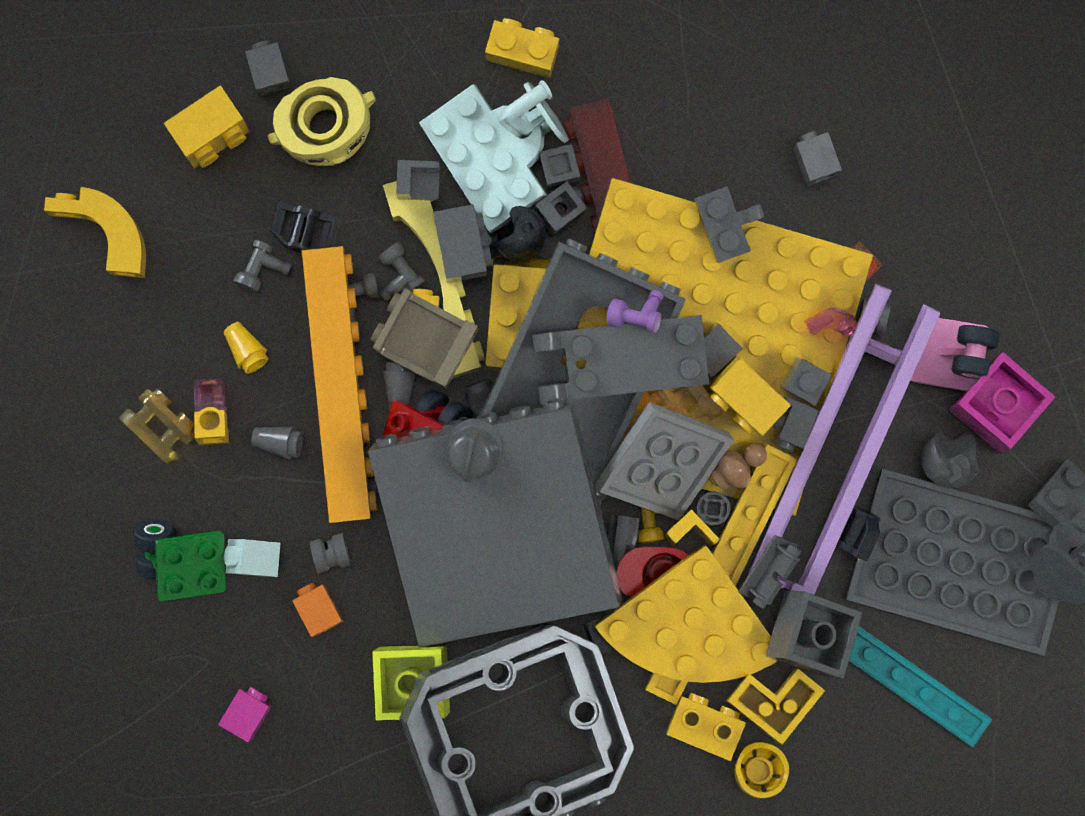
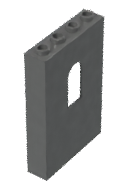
M569 238L566 244L558 242L480 415L496 413L497 417L509 415L510 410L513 408L527 405L530 406L531 410L542 408L544 405L540 404L538 386L569 382L567 366L560 363L565 353V348L534 352L533 334L575 330L585 310L593 306H601L608 310L614 298L625 301L628 309L641 312L652 290H657L663 294V299L656 311L661 313V319L677 318L686 300L678 296L681 289L662 281L660 287L649 283L647 280L650 275L633 267L630 268L628 273L616 268L618 261L602 253H599L597 258L585 254L587 247ZM644 392L564 401V403L570 401L575 403L594 485L618 450Z

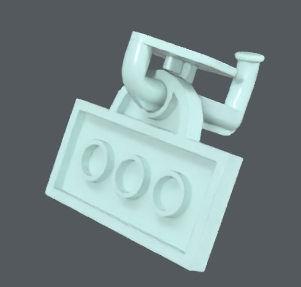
M543 80L536 87L529 82L525 83L526 94L510 105L501 106L494 110L491 109L478 87L473 84L419 122L469 202L474 204L475 211L477 213L482 212L484 224L492 234L512 220L509 215L512 207L524 206L530 208L547 196L530 169L539 159V152H542L544 148V135L553 130L556 136L564 143L569 140L560 120L545 102L546 98H552V93ZM534 106H537V107H536L535 109H533L531 112L528 111V110H530L531 108H533Z

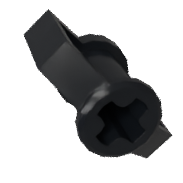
M278 201L270 232L283 247L302 253V250L327 248L331 243L337 217L308 207ZM290 212L294 215L286 241L280 235L285 213ZM305 219L304 226H303V230H302V234H301V238H300V242H298L299 236H300V232H301V228H302V224H303V220ZM316 220L323 221L324 226L319 245L310 248Z
M854 506L837 546L848 551L856 558L868 561L880 535L878 522H880L881 518L866 509Z

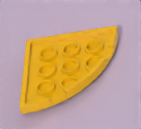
M705 544L629 598L619 608L614 609L594 624V627L603 638L627 659L650 672L676 680L700 683L727 681L753 674L777 662L775 659L766 657L771 635Z

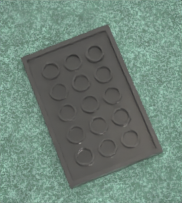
M881 469L869 510L881 518L880 522H878L880 535L868 561L856 558L845 600L1045 656L1059 600L1046 598L1039 594L1030 559L1043 546L1049 545V537L1053 527L1034 511Z

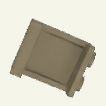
M406 288L402 294L396 292L387 308V311L391 312L385 325L379 323L371 337V341L375 343L373 346L374 352L447 390L478 332V326L467 320H461L414 295Z

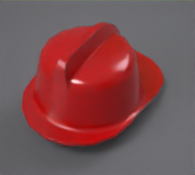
M670 547L634 548L626 553L618 563L616 574L620 589L631 598L689 555L683 550Z

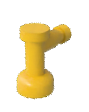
M641 507L643 529L638 533V543L649 544L665 541L664 530L657 527L655 514L659 513Z

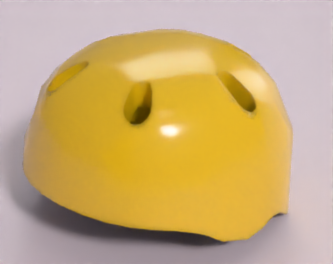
M763 742L752 743L743 749L736 760L734 769L735 779L740 789L753 798H769L778 794L785 787L789 776V764L783 752L777 747ZM753 750L756 751V756H755V757L753 756V753H752ZM772 755H774L775 758L772 761H769L768 759ZM773 774H778V775L780 776V778H779V779L774 778V777H772V775H773ZM761 785L764 786L765 792L762 791Z

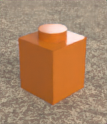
M315 582L296 591L299 597L292 601L311 637H316L344 622L325 585L322 584L317 587Z

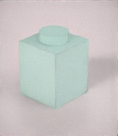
M228 539V546L224 551L225 573L278 577L280 543Z

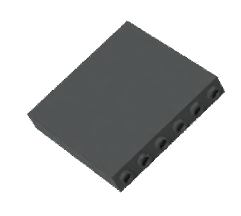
M558 398L543 403L544 407L531 410L530 406L527 405L511 409L509 415L497 417L496 413H487L476 417V419H482L491 423L498 431L502 440V456L498 474L493 472L490 476L472 479L470 482H464L463 477L451 468L445 456L449 435L452 429L463 420L447 422L442 425L443 429L430 431L429 427L417 428L409 432L410 436L397 438L396 434L381 436L376 439L377 443H374L369 449L368 453L419 647L619 608L622 600L621 590L574 401L564 403L563 398Z

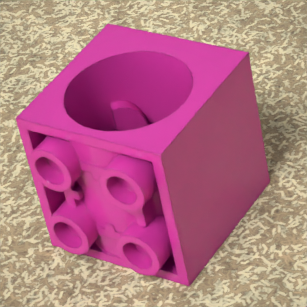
M1004 352L991 359L993 363L989 367L988 375L981 376L948 409L999 454L1010 450L1055 398L1051 392Z

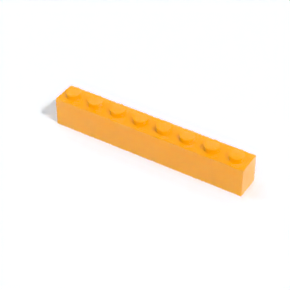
M343 246L302 250L329 523L371 519V511H377L376 491H369L368 477H374L370 457H366L365 444L370 443L369 423H362L361 410L367 409L365 389H359L358 376L364 375L362 355L355 356L354 342H360L358 321L352 322L351 308H357L355 287H348L347 277L348 274H353L352 255L345 254Z

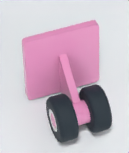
M938 318L913 373L911 382L968 391L981 376L988 375L989 367L993 362L985 359L986 350L998 347L999 332L985 325Z

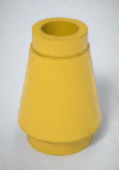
M235 322L224 330L223 333L239 369H243L246 374L257 371L267 363L269 359L266 355L267 349L243 327L241 322Z

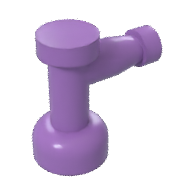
M652 290L641 312L628 309L625 301L614 298L608 308L607 324L613 327H620L626 322L647 327V331L656 333L661 322V313L656 311L663 299V294L657 290Z

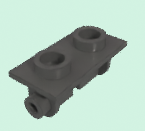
M774 535L738 592L754 599L753 602L765 609L767 604L771 605L783 585L776 578L780 575L787 579L797 562L801 559L799 557L801 550L797 548L798 545Z

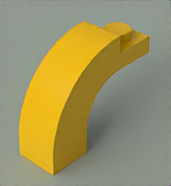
M85 187L80 189L79 200H76V195L67 193H56L55 198L45 197L44 211L49 216L87 219L96 222L103 228L108 240L106 271L109 274L145 278L146 249L143 236L134 219L117 201L100 191Z

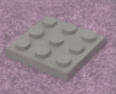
M649 402L596 481L595 486L603 494L680 520L734 439L727 431Z

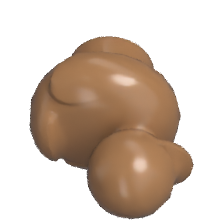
M757 443L748 445L743 455L729 449L721 457L711 474L717 485L724 491L731 487L746 488L751 479L749 466L758 467L765 463L767 451L764 446Z

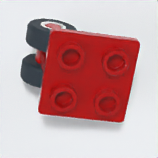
M430 390L421 396L415 408L400 400L393 401L382 436L396 434L397 438L410 436V431L422 427H429L430 431L443 429L442 425L447 422L473 419V412L468 406L460 402L448 404L449 397L438 390Z

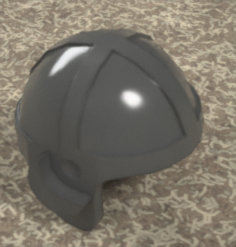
M967 432L954 438L947 437L942 433L933 435L926 442L921 453V464L926 477L935 484L947 488L964 487L980 473V468L976 459L977 441L974 434Z

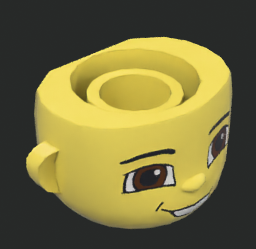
M329 77L327 79L307 82L295 89L291 94L284 96L274 110L273 126L275 132L267 135L269 142L274 145L281 144L282 148L293 158L309 165L333 166L351 158L366 140L370 130V113L368 108L375 102V96L372 91L362 94L359 88L345 79ZM323 110H333L336 112V124L330 131L323 134L310 131V122L315 114Z

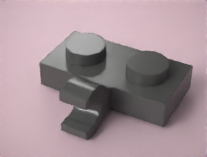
M728 186L694 198L717 263L750 252L741 225L765 217L760 204L736 212Z

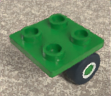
M162 520L145 521L135 527L134 544L139 550L145 552V554L138 553L135 555V570L137 574L144 578L156 579L159 601L222 593L226 590L225 547L222 531L175 537L174 527Z

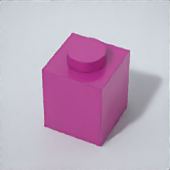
M251 686L248 691L239 689L218 725L246 742H251L272 707L265 702L268 696Z

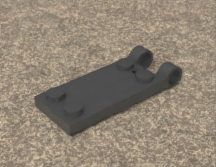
M702 315L661 319L656 333L647 331V327L626 323L620 327L600 326L532 335L534 352L565 348L569 377L568 383L538 386L540 404L558 398L569 401L709 384ZM578 359L585 360V368H577L576 361Z

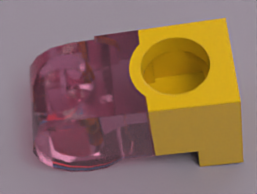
M223 378L195 380V440L199 445L229 443Z

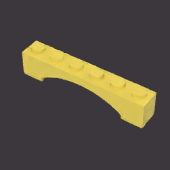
M397 181L383 185L394 222L402 221L413 231L426 248L435 265L442 288L444 311L463 321L467 320L474 324L470 309L463 311L460 301L461 297L466 296L462 281L447 283L431 206L432 201L399 200L396 195ZM472 341L452 379L481 371L479 362L485 361L480 341L474 343Z

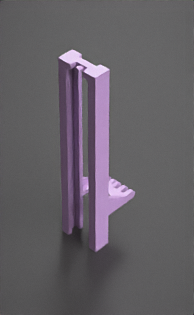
M875 284L856 329H852L840 365L820 407L819 415L804 449L802 448L798 461L788 479L749 567L748 574L756 565L773 536H783L864 352H867L894 364L893 373L799 583L791 582L780 576L776 578L783 584L781 588L815 594L939 318V310L923 304L903 350L892 348L886 343L871 338L892 291Z

